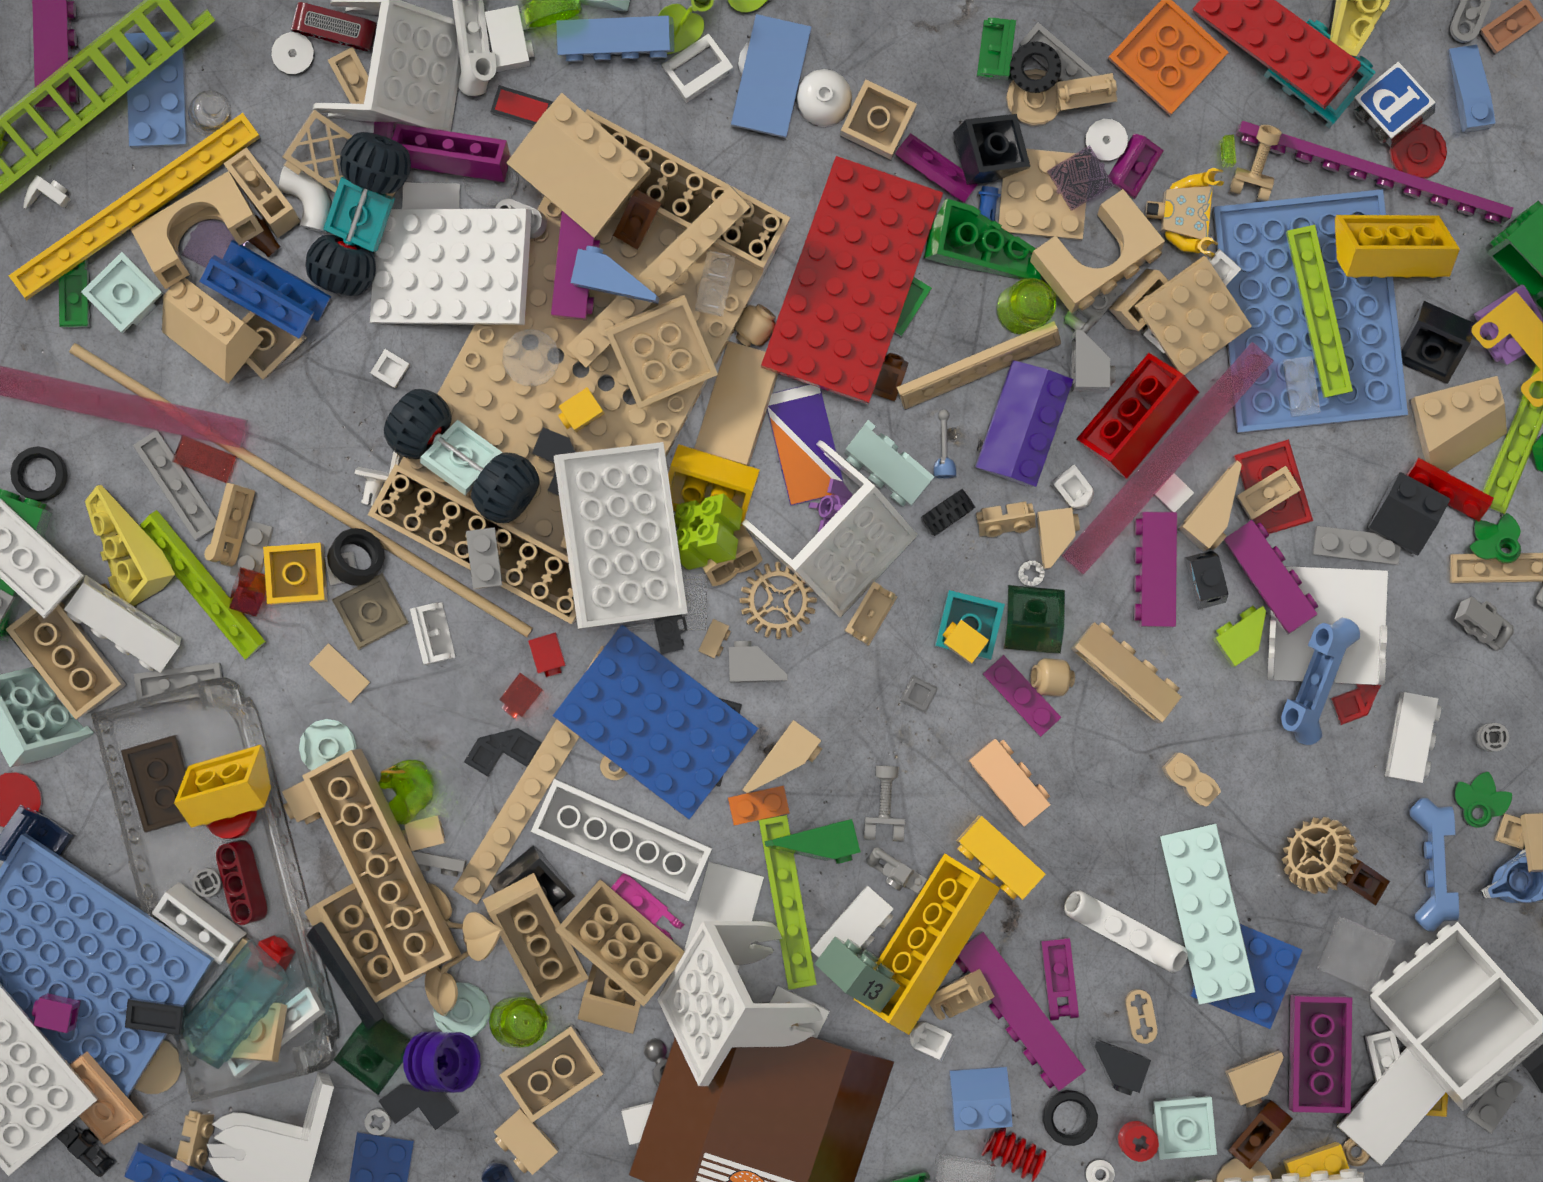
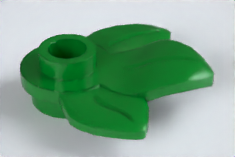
M1506 513L1500 519L1498 525L1484 520H1476L1474 534L1478 541L1472 543L1470 549L1477 557L1485 560L1497 559L1502 563H1513L1521 554V546L1517 541L1521 533L1520 526L1509 513ZM1508 548L1511 553H1504L1501 549Z
M1484 772L1473 780L1471 786L1464 782H1458L1455 789V799L1458 805L1464 809L1463 816L1465 821L1472 827L1481 828L1486 826L1492 817L1501 816L1508 810L1512 801V793L1506 791L1496 792L1492 775L1489 772ZM1475 808H1479L1482 811V816L1479 819L1473 817V810Z

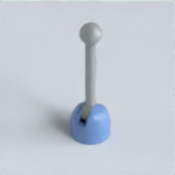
M941 410L938 416L941 420L942 457L934 465V478L950 479L956 477V466L954 461L948 458L947 420L950 417V413L947 410Z

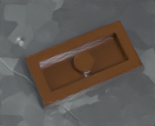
M637 189L632 195L613 236L638 250L662 203Z

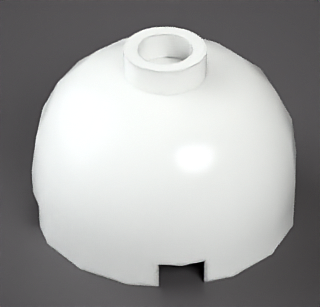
M827 69L813 71L805 76L798 85L796 93L797 109L801 116L812 124L820 127L836 125L845 118L851 107L852 93L850 85L843 76L835 71Z

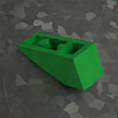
M852 819L764 841L765 846L768 848L824 861L835 859L836 864L853 860L852 854L861 852Z

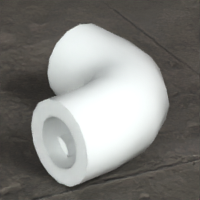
M284 166L280 175L279 190L282 193L294 195L301 200L303 214L300 226L313 231L327 233L323 229L331 208V200L326 187L303 171L297 175Z

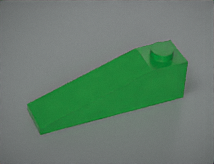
M945 199L931 226L924 259L970 270L1040 282L1041 274L1030 262L1032 253L1036 248L1020 237H1015L1001 228V224L991 221L982 215L981 211L976 207Z

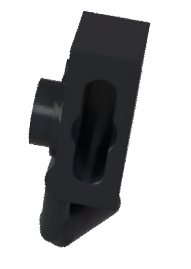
M682 614L653 618L661 655L684 650L683 646L685 645L684 640L681 639V634L688 630L685 617H682ZM678 619L683 620L685 630L679 631Z
M71 1123L55 1136L67 1147V1150L84 1163L96 1176L102 1177L113 1167V1159L96 1144L99 1139L89 1129L86 1128L84 1131H80ZM99 1156L102 1161L96 1166L93 1161Z

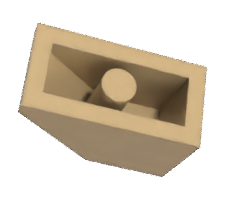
M1072 508L1036 513L1044 570L1050 569L1075 538V531L1080 530L1078 514H1073Z
M1275 1051L1225 1071L1239 1105L1245 1104L1249 1108L1263 1102L1261 1097L1268 1095L1283 1061L1282 1052Z

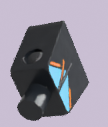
M1212 550L1185 557L1198 610L1226 603L1229 594L1219 555Z

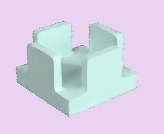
M123 252L81 291L121 333H124L132 324L138 325L156 307L154 302L163 294Z
M1211 1096L1166 1098V1100L1153 1101L1154 1132L1159 1141V1160L1217 1155Z

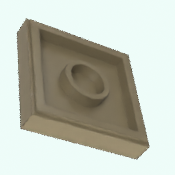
M383 573L375 576L369 583L358 585L332 599L358 650L410 624Z

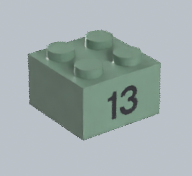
M834 937L815 962V965L846 994L880 1013L901 986L892 978L894 972L882 963L878 965L877 961L879 959L867 949L860 952L862 950L861 947L852 940L847 939L844 942Z

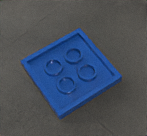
M1240 924L1256 992L1208 1004L1271 1029L1302 949ZM1194 986L1190 996L1197 999Z

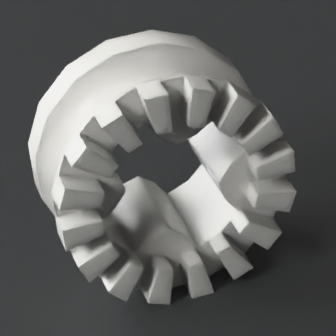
M1036 561L1025 562L1019 569L1020 581L1026 586L1038 585L1044 578L1045 571L1043 566ZM1030 566H1035V571L1039 573V578L1035 577L1030 582L1028 581V576L1024 575L1023 572L1024 570H1029Z
M374 1109L367 1114L365 1127L369 1133L381 1135L390 1128L391 1118L385 1110ZM376 1114L378 1118L382 1116L385 1118L386 1121L382 1123L383 1129L380 1130L378 1127L372 1128L370 1125L373 1121L372 1115Z

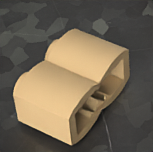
M740 526V530L734 531L733 534L738 539L736 559L717 564L712 559H709L707 566L701 567L712 586L728 582L737 573L748 571L763 560L757 546L744 526Z
M1175 753L1162 767L1166 777L1174 784L1183 787L1187 797L1197 805L1207 807L1221 793L1215 780L1207 774L1201 773L1197 764L1183 753Z

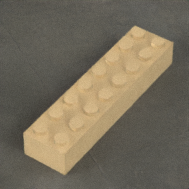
M362 749L350 750L302 775L402 983L413 980L460 956L461 953Z

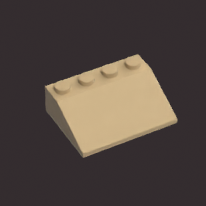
M563 93L544 112L507 161V164L593 238L600 233L651 173L650 167Z
M602 880L595 884L555 930L642 1006L650 1000L674 971L685 952Z
M354 883L304 912L312 927L319 922L324 923L375 1003L417 979L402 983Z

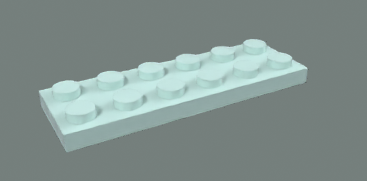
M1217 824L1160 836L1199 1005L1255 993Z

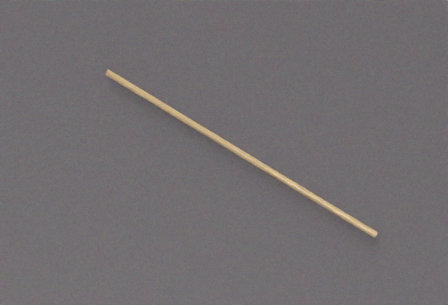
M76 343L71 347L69 353L350 528L364 529L371 532L380 540L385 550L523 636L528 637L533 629L531 626Z

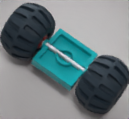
M369 132L354 134L347 140L341 150L340 167L343 177L340 178L323 229L334 235L319 237L311 245L306 255L305 267L308 278L325 290L345 296L360 295L374 280L376 261L373 252L378 250L395 200L394 197L387 194L398 191L404 185L411 169L409 152L402 144L390 138Z

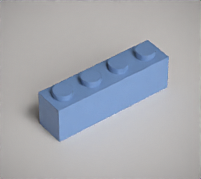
M670 16L556 20L557 54L566 57L568 62L583 61V56H594V60H611V55L622 54V59H639V54L650 53V58H666L667 52H674L673 17Z

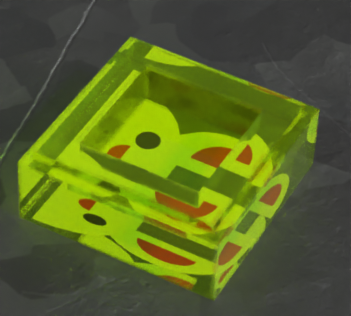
M1234 134L1224 135L1220 140L1223 168L1233 167L1236 164Z

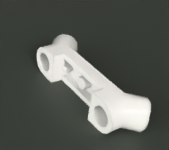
M452 0L461 65L458 87L465 95H482L486 92L488 80L494 77L497 67L495 52H490L484 3L483 0Z
M1074 891L1066 899L1064 905L1066 915L1171 973L1180 971L1185 965L1188 952L1182 945L1083 891Z

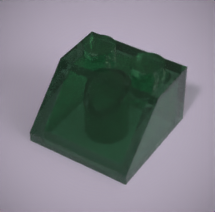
M1008 585L1004 649L1061 654L1065 621V590Z
M384 1018L376 1027L369 1031L364 1023L361 1022L334 1058V1061L379 1095L402 1066L405 1049L410 1039L390 1025Z

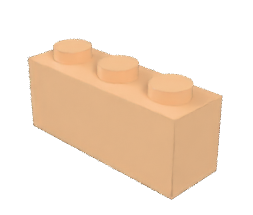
M993 739L971 757L968 762L1022 827H1025L1050 806V803L1047 801L1050 795L1041 784L1035 787L1029 779L1032 775L1022 762L1019 764L1015 763L1010 757L1014 752L1004 740L998 742L996 739Z

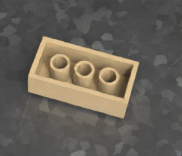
M534 873L483 899L493 923L503 929L500 936L537 1005L589 979L573 946L555 931L561 923Z

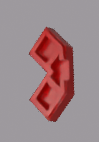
M1355 684L1357 689L1330 698L1339 724L1343 725L1367 716L1381 685Z

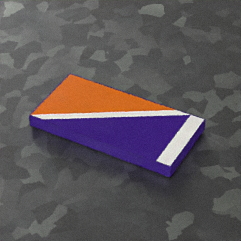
M808 384L772 393L767 412L790 506L822 499L826 495H832L827 492L830 478L843 481L841 470L816 445L821 440L836 452L821 388Z

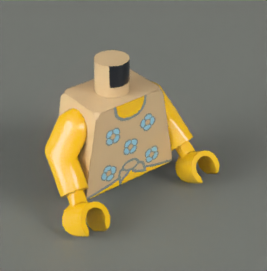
M1211 168L1204 173L1188 175L1172 183L1170 189L1164 192L1163 202L1147 201L1145 217L1161 219L1160 232L1164 233L1166 239L1181 251L1203 253L1208 257L1215 256V253L1207 251L1210 244L1218 245V242L1208 237L1213 189L1209 184L1222 186L1224 181H1215L1214 176L1218 172H1223V170Z

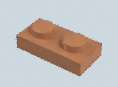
M1522 0L1480 30V34L1496 54L1540 24L1543 19L1530 0Z

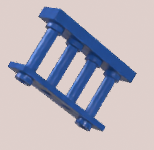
M234 240L231 241L223 259L216 255L211 257L199 281L298 339L303 336L311 318L316 321L320 320L331 299L330 295L243 245H238Z

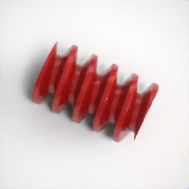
M1131 1121L1125 1124L1118 1134V1145L1131 1160L1137 1162L1147 1161L1157 1153L1159 1147L1158 1137L1143 1122ZM1141 1138L1144 1142L1142 1145H1135L1133 1143V1139Z
M1005 1127L994 1131L981 1155L984 1156L991 1151L992 1162L1002 1157L1001 1167L1004 1168L1010 1162L1012 1163V1173L1021 1168V1178L1024 1179L1029 1174H1032L1031 1182H1034L1045 1162L1046 1150L1041 1149L1035 1154L1036 1144L1032 1143L1025 1148L1026 1139L1021 1138L1015 1142L1016 1133L1011 1132L1005 1137Z

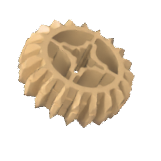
M780 562L775 563L776 571H771L769 564H765L764 569L766 573L763 575L759 569H755L754 573L758 579L755 581L753 578L747 577L746 581L752 587L751 589L747 587H742L741 589L743 593L749 594V598H740V603H749V608L741 610L742 614L746 615L750 612L752 614V617L746 621L747 624L750 625L756 620L759 624L755 627L754 631L758 633L762 627L767 628L765 632V637L769 638L771 630H776V639H781V630H786V635L792 637L790 628L793 626L798 632H801L803 629L798 622L802 620L805 624H809L810 619L804 616L805 613H815V609L807 607L808 603L817 602V598H808L807 593L814 591L810 587L805 588L804 584L806 583L800 580L796 574L789 573L790 569L787 566L785 571H780ZM783 577L791 580L794 584L784 590H778L768 579ZM762 585L768 594V601L756 611L754 596L758 587ZM769 588L774 594L779 593V595L780 593L785 595L787 592H791L783 600L784 607L788 613L783 608H778V605L776 608L772 606L766 610L773 601ZM800 590L802 607L795 617L788 605V601ZM772 611H779L788 622L773 624L765 621L762 617Z
M1313 817L1311 824L1303 821V829L1301 830L1294 828L1296 835L1294 838L1287 837L1290 846L1283 848L1287 856L1282 858L1283 863L1287 865L1284 871L1289 875L1290 881L1298 885V888L1301 890L1309 891L1312 894H1317L1319 891L1327 894L1329 887L1332 890H1337V883L1339 881L1346 883L1344 877L1347 873L1353 874L1350 866L1358 863L1353 856L1359 852L1357 847L1354 846L1357 841L1351 835L1350 830L1342 826V823L1325 817L1322 820Z

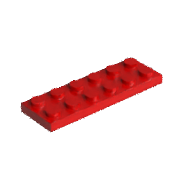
M1200 0L1192 9L1194 14L1323 109L1330 104L1361 67L1360 61L1276 0Z

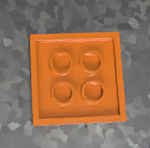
M1161 0L1112 52L1108 59L1171 116L1229 52L1174 1Z

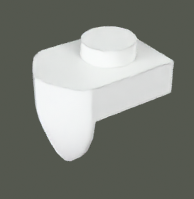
M36 175L27 189L24 208L27 209L41 193L64 209L71 199L65 195L67 189L53 180L49 184Z
M1075 464L1052 481L1064 499L1074 509L1088 507L1094 498V489Z
M919 1022L910 1033V1043L915 1050L940 1062L943 1061L954 1038L953 1034L927 1022Z

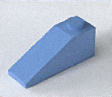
M1470 45L1451 48L1448 51L1461 131L1465 133L1490 129L1496 123L1491 93L1478 46Z
M587 246L586 250L578 249L571 284L581 288L659 304L660 298L610 257L603 254L604 249Z

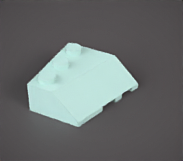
M868 420L845 449V454L848 456L846 461L859 471L863 468L871 474L868 479L881 489L885 486L893 492L890 497L903 507L907 504L911 507L931 483L934 476L906 452L903 451L899 454L897 452L899 447L888 436L882 433L879 436L872 431L875 425Z
M34 667L0 675V750L10 768L57 756L94 733L88 726L83 727L78 720H75L68 709L55 697L54 691Z

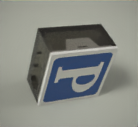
M1399 62L1354 97V106L1356 108L1354 113L1363 123L1368 122L1374 128L1372 132L1382 144L1386 142L1391 148L1435 113L1436 102Z

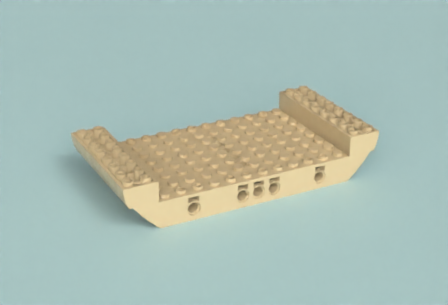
M587 109L585 113L650 167V175L638 187V190L662 203L638 250L613 236L631 197L596 236L595 240H600V248L604 249L603 254L610 257L633 277L637 278L730 185ZM736 188L734 189L751 207L659 296V304L652 303L645 310L648 311L685 295L714 366L718 363L735 331L739 318L760 285L790 221L789 216ZM544 196L537 210L545 215L547 227L538 238H530L525 325H474L438 392V395L443 398L451 411L452 420L450 427L459 420L502 453H515L525 457L532 463L540 479L535 496L519 517L509 523H496L484 518L477 511L471 499L472 489L464 495L421 464L420 459L403 457L399 466L394 465L368 515L469 570L471 568L466 531L495 527L503 584L501 587L573 624L577 618L567 549L560 547L564 537L560 498L548 492L556 471L555 464L532 455L542 427L569 437L575 452L663 442L665 457H667L708 379L642 408H638L637 404L629 405L623 400L625 391L630 389L611 344L589 365L587 376L579 378L573 374L574 365L580 361L566 346L618 295L590 289L589 297H594L593 315L587 314V321L554 318L551 316L562 210ZM528 335H534L539 340L538 347L533 351L526 350L522 345L523 339ZM557 348L563 351L564 359L561 363L552 364L548 361V353L552 349ZM608 375L614 379L615 384L612 390L602 391L598 387V381L602 376ZM588 387L605 414L578 432H575L572 427L567 430L558 417L562 413L559 405Z

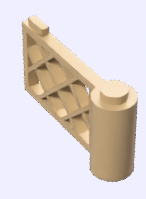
M313 110L282 156V158L287 160L284 166L297 175L303 171L336 193L340 178L343 175L339 176L336 159H339L340 155L335 156L332 139L344 137L348 140L352 135L316 110ZM315 119L325 124L327 137L311 138L310 126ZM330 128L337 132L338 135L331 136ZM306 134V135H307V141H302V142H300V141L302 140V138L304 137V135ZM328 140L331 157L315 159L312 143ZM308 144L311 155L310 161L299 162L291 156L297 146ZM332 160L335 176L329 178L321 177L318 174L316 163ZM312 164L314 171H312L305 165ZM336 180L337 187L329 181ZM396 192L390 193V194H387V195L393 197Z

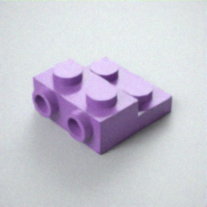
M1524 285L1518 286L1473 314L1478 322L1514 292H1517L1542 323L1543 317ZM1487 322L1480 328V335L1483 338L1486 337L1487 340L1495 339L1499 332L1497 325L1492 322ZM1508 334L1495 346L1488 349L1496 362L1500 361V363L1506 365L1526 354L1511 334Z

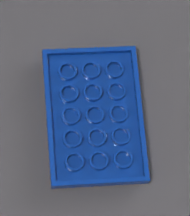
M623 625L616 631L552 715L689 820L759 729Z

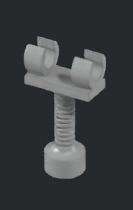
M876 766V777L882 782L880 792L881 809L879 817H865L864 840H875L876 823L893 824V841L904 842L905 819L891 818V815H889L891 814L892 798L890 797L892 795L890 794H892V782L898 778L899 767Z

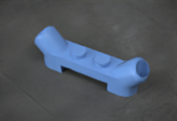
M1342 617L1332 625L1326 623L1319 624L1312 633L1308 646L1315 649L1296 700L1287 699L1281 716L1283 727L1287 731L1294 732L1296 740L1301 744L1313 745L1323 736L1319 719L1346 649L1360 639L1359 627L1351 619Z
M1421 798L1410 809V817L1428 832V842H1424L1425 859H1429L1430 870L1425 872L1426 887H1431V897L1417 911L1415 920L1428 932H1434L1443 921H1458L1459 919L1458 892H1447L1444 835H1455V818L1452 806L1437 807L1428 798Z

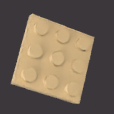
M1026 149L1031 167L1002 178L998 223L1002 225L1001 228L1010 234L1049 238L1057 236L1059 239L1082 241L1087 196L1084 198L1072 193L1075 190L1072 187L1066 186L1069 175L1061 192L1065 174L1062 173L1060 185H1057V181H1055L1058 180L1059 184L1060 172L1058 173V178L1054 180V177L1061 164L1067 161L1072 184L1088 182L1086 170L1089 176L1088 157L1090 160V155L1074 157L1077 155L1076 153ZM1086 158L1088 169L1077 170L1074 159ZM1085 159L1077 160L1078 162H1084V166H1079V169L1087 168ZM1071 160H1073V164H1074V169H1075V174H1076L1077 181H1076V179H1075L1074 170H1073V165H1072V161H1071ZM1069 161H1070V163H1071V168H1072V173H1073V177H1074V182H1073V179H1072V174H1071V169H1070ZM1062 167V169L1060 170V171H1062V172H1064V173H1067V172H1068V170H1067L1066 168H1063V167ZM1076 185V187H1078V190H1081V192L1084 193L1083 187L1081 185ZM1071 196H1075L1076 200L1072 201Z
M1205 256L1135 305V308L1176 370L1184 375L1252 327Z
M685 295L605 329L638 408H642L718 375Z

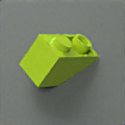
M1252 605L1239 614L1242 619L1236 624L1232 625L1229 621L1216 630L1218 636L1213 638L1231 667L1237 666L1259 651L1266 614L1263 606L1256 609Z

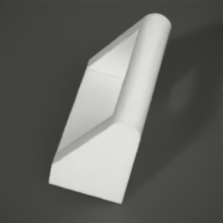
M709 34L661 64L686 103L733 73V66ZM710 47L720 63L684 86L673 70Z

